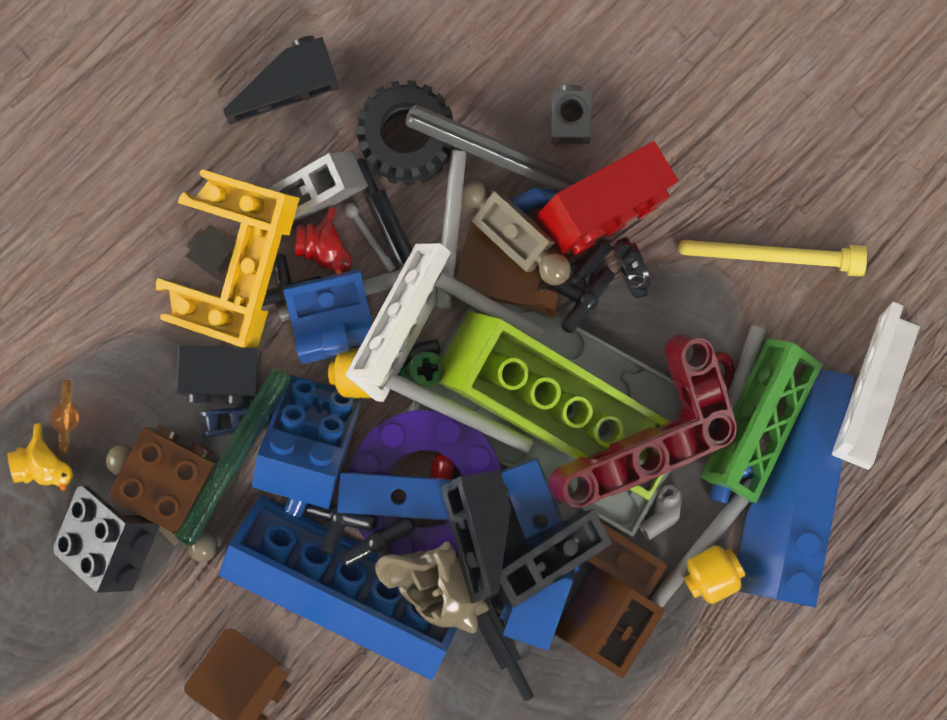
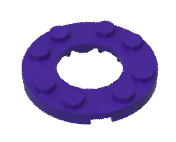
M415 410L393 416L374 428L357 448L348 471L389 475L397 461L406 454L419 450L436 451L448 457L459 469L461 476L501 470L502 472V466L495 449L482 432L436 410ZM371 515L377 519V527L374 531H382L402 520L400 517ZM450 520L432 527L415 526L416 528L413 532L389 544L393 553L401 556L420 550L426 552L440 547L444 542H450L454 546L456 556L459 558ZM358 529L365 540L372 533Z

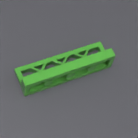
M767 338L732 410L737 426L736 436L729 445L711 452L700 477L709 483L729 488L748 502L756 504L823 364L795 343ZM798 361H800L807 367L800 381L795 383L793 371ZM786 396L787 408L784 415L778 417L776 406L780 398ZM769 431L770 443L767 450L761 452L759 441L763 433ZM752 466L753 478L747 489L739 482L746 468Z

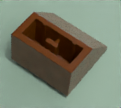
M594 566L557 625L554 634L623 679L666 610Z

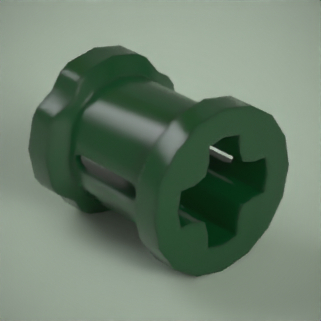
M411 351L399 372V376L422 387H432L441 381L444 375V364L442 359L433 352ZM422 363H424L425 370L421 371L418 375L417 368L421 367Z

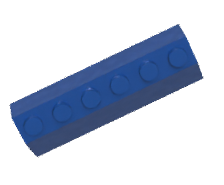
M260 495L229 544L218 576L419 675L433 680L457 628L438 627L425 621L420 613L417 612L415 606L400 594L398 587L391 589L386 587L379 580L376 573L375 565L379 559L375 553L350 567H346L340 555L359 544L358 542L342 535L334 554H325L321 552L320 545L328 529L327 527L305 516L296 517L290 515L284 510V506Z

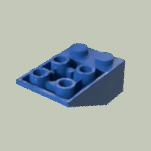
M289 375L257 454L252 487L329 509L364 398H344L335 387Z

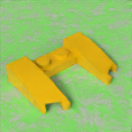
M201 170L199 174L206 178L208 182L195 198L189 193L183 192L179 197L178 203L241 222L221 296L157 278L156 290H169L172 313L162 314L160 318L171 324L243 348H258L268 314L267 310L262 309L280 240L282 234L290 235L300 198L207 170Z

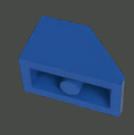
M575 568L515 608L504 603L500 615V620L506 621L503 636L548 651L573 582Z

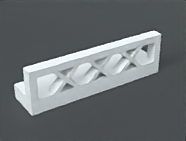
M441 243L415 244L345 374L375 401L384 402L390 391L389 388L385 387L389 374L391 372L399 374L436 304L437 286L434 284L451 254Z
M892 302L878 319L831 454L867 470L874 464L920 328L918 325L900 319L904 306Z

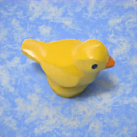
M41 423L34 424L33 437L27 448L18 447L17 451L7 453L14 483L24 481L27 484L34 480L40 485L49 486L54 484L60 487L62 491H65L67 485L73 480L72 468L67 463L61 461L45 444Z

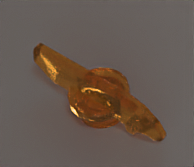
M64 379L62 380L60 404L54 407L50 414V422L53 428L58 431V448L61 457L65 456L70 443L69 432L75 429L79 422V413L71 405V381Z

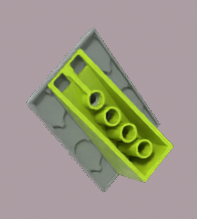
M502 302L497 303L543 328L544 331L540 339L536 341L502 319L488 316L467 304L438 355L444 364V375L441 381L432 387H424L532 438L533 444L528 453H525L484 434L495 449L501 464L508 468L539 458L548 483L551 474L558 467L577 460L580 456L586 458L610 448L609 444L649 427L658 428L679 419L678 415L682 414L681 410L683 409L674 381H671V378L577 327L574 333L565 332L561 328V322L564 319L557 315L555 318H549L539 315L528 308ZM413 400L408 411L434 409ZM646 448L639 455L640 465L647 458ZM668 473L580 508L584 511L594 509L600 520L634 537ZM574 478L568 484V495H571L577 489V478Z

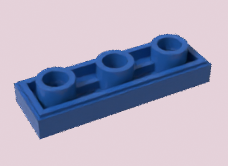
M539 458L502 470L503 481L508 487L509 498L526 539L563 522L554 496H552L549 490V484ZM543 514L548 522L544 524L538 523L534 516ZM581 565L577 566L575 571L580 570Z
M340 471L337 513L449 520L441 486L455 479ZM396 489H402L405 491L406 497L403 501L397 502L392 499L391 493Z

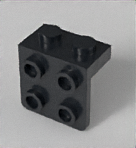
M79 486L54 543L53 551L59 559L96 593L133 591L160 526L140 515H121L89 486Z

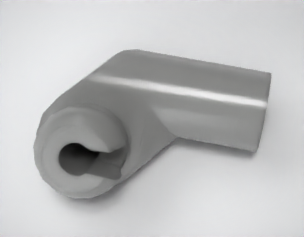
M666 484L660 488L656 496L654 514L642 521L639 526L642 535L647 540L656 537L679 520L682 495L678 487Z

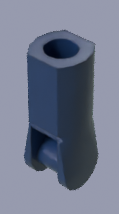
M270 403L200 412V417H204L206 432L202 433V437H217L267 430L272 419ZM230 414L232 428L221 430L220 416Z

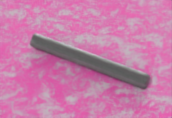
M419 105L411 107L407 113L405 123L408 127L555 190L562 191L583 179L581 175Z

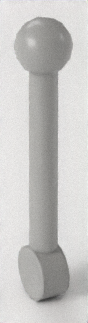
M354 203L347 204L344 208L345 215L354 220L388 272L390 273L395 270L394 264L360 217L359 207Z

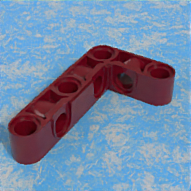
M679 334L672 337L666 344L665 357L672 377L671 381H674L683 406L682 414L678 415L679 419L658 428L649 427L609 444L610 448L586 458L580 456L579 459L558 467L551 474L548 483L552 496L573 507H585L687 465L704 455L729 445L736 436L737 426L727 395L726 385L711 343L703 338ZM692 345L693 356L691 360L687 362L685 356L686 350L689 346ZM715 419V430L709 435V424ZM646 448L647 458L640 465L639 455ZM577 478V489L574 493L568 495V484L571 480Z

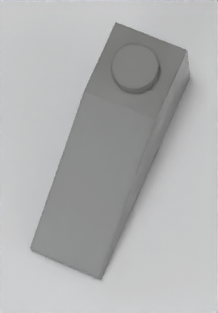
M349 151L328 153L271 186L269 189L300 198L293 221L294 224L340 203L368 187L353 152Z

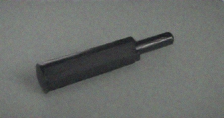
M360 158L356 161L368 185L365 188L369 195L365 198L398 267L397 270L403 269L412 252V247L385 190L378 189L366 161Z
M485 599L489 609L477 616V625L500 669L507 668L523 700L529 701L534 697V694L517 663L522 658L512 639L503 636L505 626L502 620H500V616L491 599Z

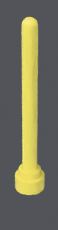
M682 240L678 244V251L682 255L839 267L840 271L847 272V276L864 277L867 264V246L849 245V248H842L840 252Z

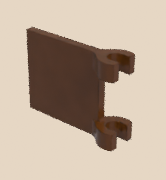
M471 219L455 279L494 301L528 308L539 315L555 318L559 301H557L559 293L549 290L538 291L541 281L539 265L533 271L526 272L472 222L473 219ZM552 245L548 253L558 254ZM572 250L562 255L569 262L571 259Z

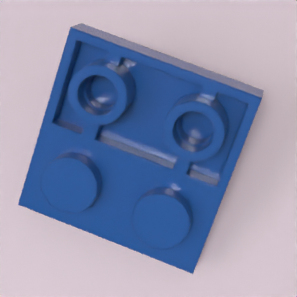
M360 269L283 286L296 340V350L301 364L336 357L337 354L350 351V348L361 347L373 323Z

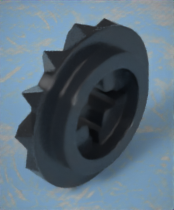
M623 237L617 240L615 244L616 258L628 290L638 299L648 295L647 287L651 285L650 278L638 246L635 242L630 243L627 237Z

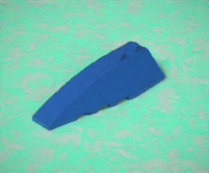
M824 369L820 370L756 504L751 502L746 512L737 557L745 576L741 578V589L738 592L816 608L843 459L831 454L851 400L854 376Z

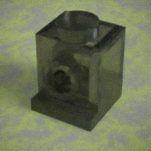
M209 225L205 231L199 229L193 235L187 245L190 251L185 257L218 280L230 264L235 243L212 225Z

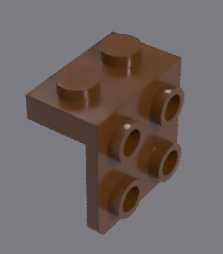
M158 424L156 430L150 427L142 428L109 492V497L113 502L171 532H176L182 528L207 478L214 477L220 463L212 459L213 451L193 442L190 448L177 441L180 434Z
M228 628L222 632L187 681L184 691L189 697L221 720H267L268 717L263 712L272 700L278 704L292 684L286 679L292 670L235 629Z

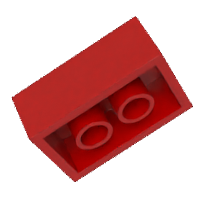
M653 141L558 192L535 217L543 230L556 241L553 247L558 254L563 255L572 250L574 255H578L595 244L594 241L604 234L608 238L627 226L626 223L635 217L641 220L656 211L658 205L671 197L668 191L679 180L659 147Z

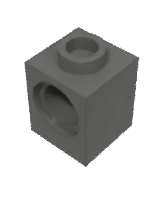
M573 84L562 85L559 87V90H552L550 144L590 143L592 91H583L582 86ZM565 106H575L580 110L582 117L578 121L568 122L562 118L560 110Z

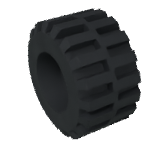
M408 80L407 85H400L399 81L391 82V88L386 90L383 86L378 88L376 96L373 99L369 96L364 102L365 108L363 111L360 110L358 115L357 138L364 160L368 166L374 169L376 175L380 178L384 176L388 178L389 182L397 184V181L405 182V185H413V181L421 180V183L429 180L430 175L433 173L438 175L443 170L442 166L445 162H449L451 150L454 146L429 136L426 144L419 150L411 153H399L390 149L383 138V131L387 123L398 115L407 114L410 108L415 105L453 120L452 111L449 106H446L445 99L440 93L435 95L432 92V87L426 84L423 87H419L416 81Z

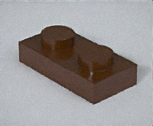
M602 523L612 544L587 561L648 598L668 565Z

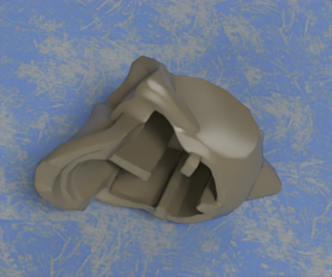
M444 542L440 547L426 552L420 550L401 556L395 554L381 557L375 565L377 576L389 589L398 587L400 594L415 606L417 612L420 613L425 621L438 627H456L469 633H476L477 616L489 609L485 600L471 603L460 558L456 556L454 546L450 542Z

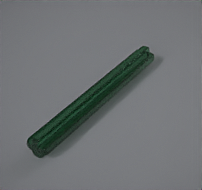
M278 368L271 369L201 488L183 524L176 531L175 537L181 542L190 546L196 543L287 388L291 378L285 372Z

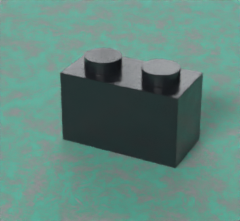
M179 346L176 393L187 396V403L210 404L211 397H226V404L250 405V398H260L262 352L258 348Z

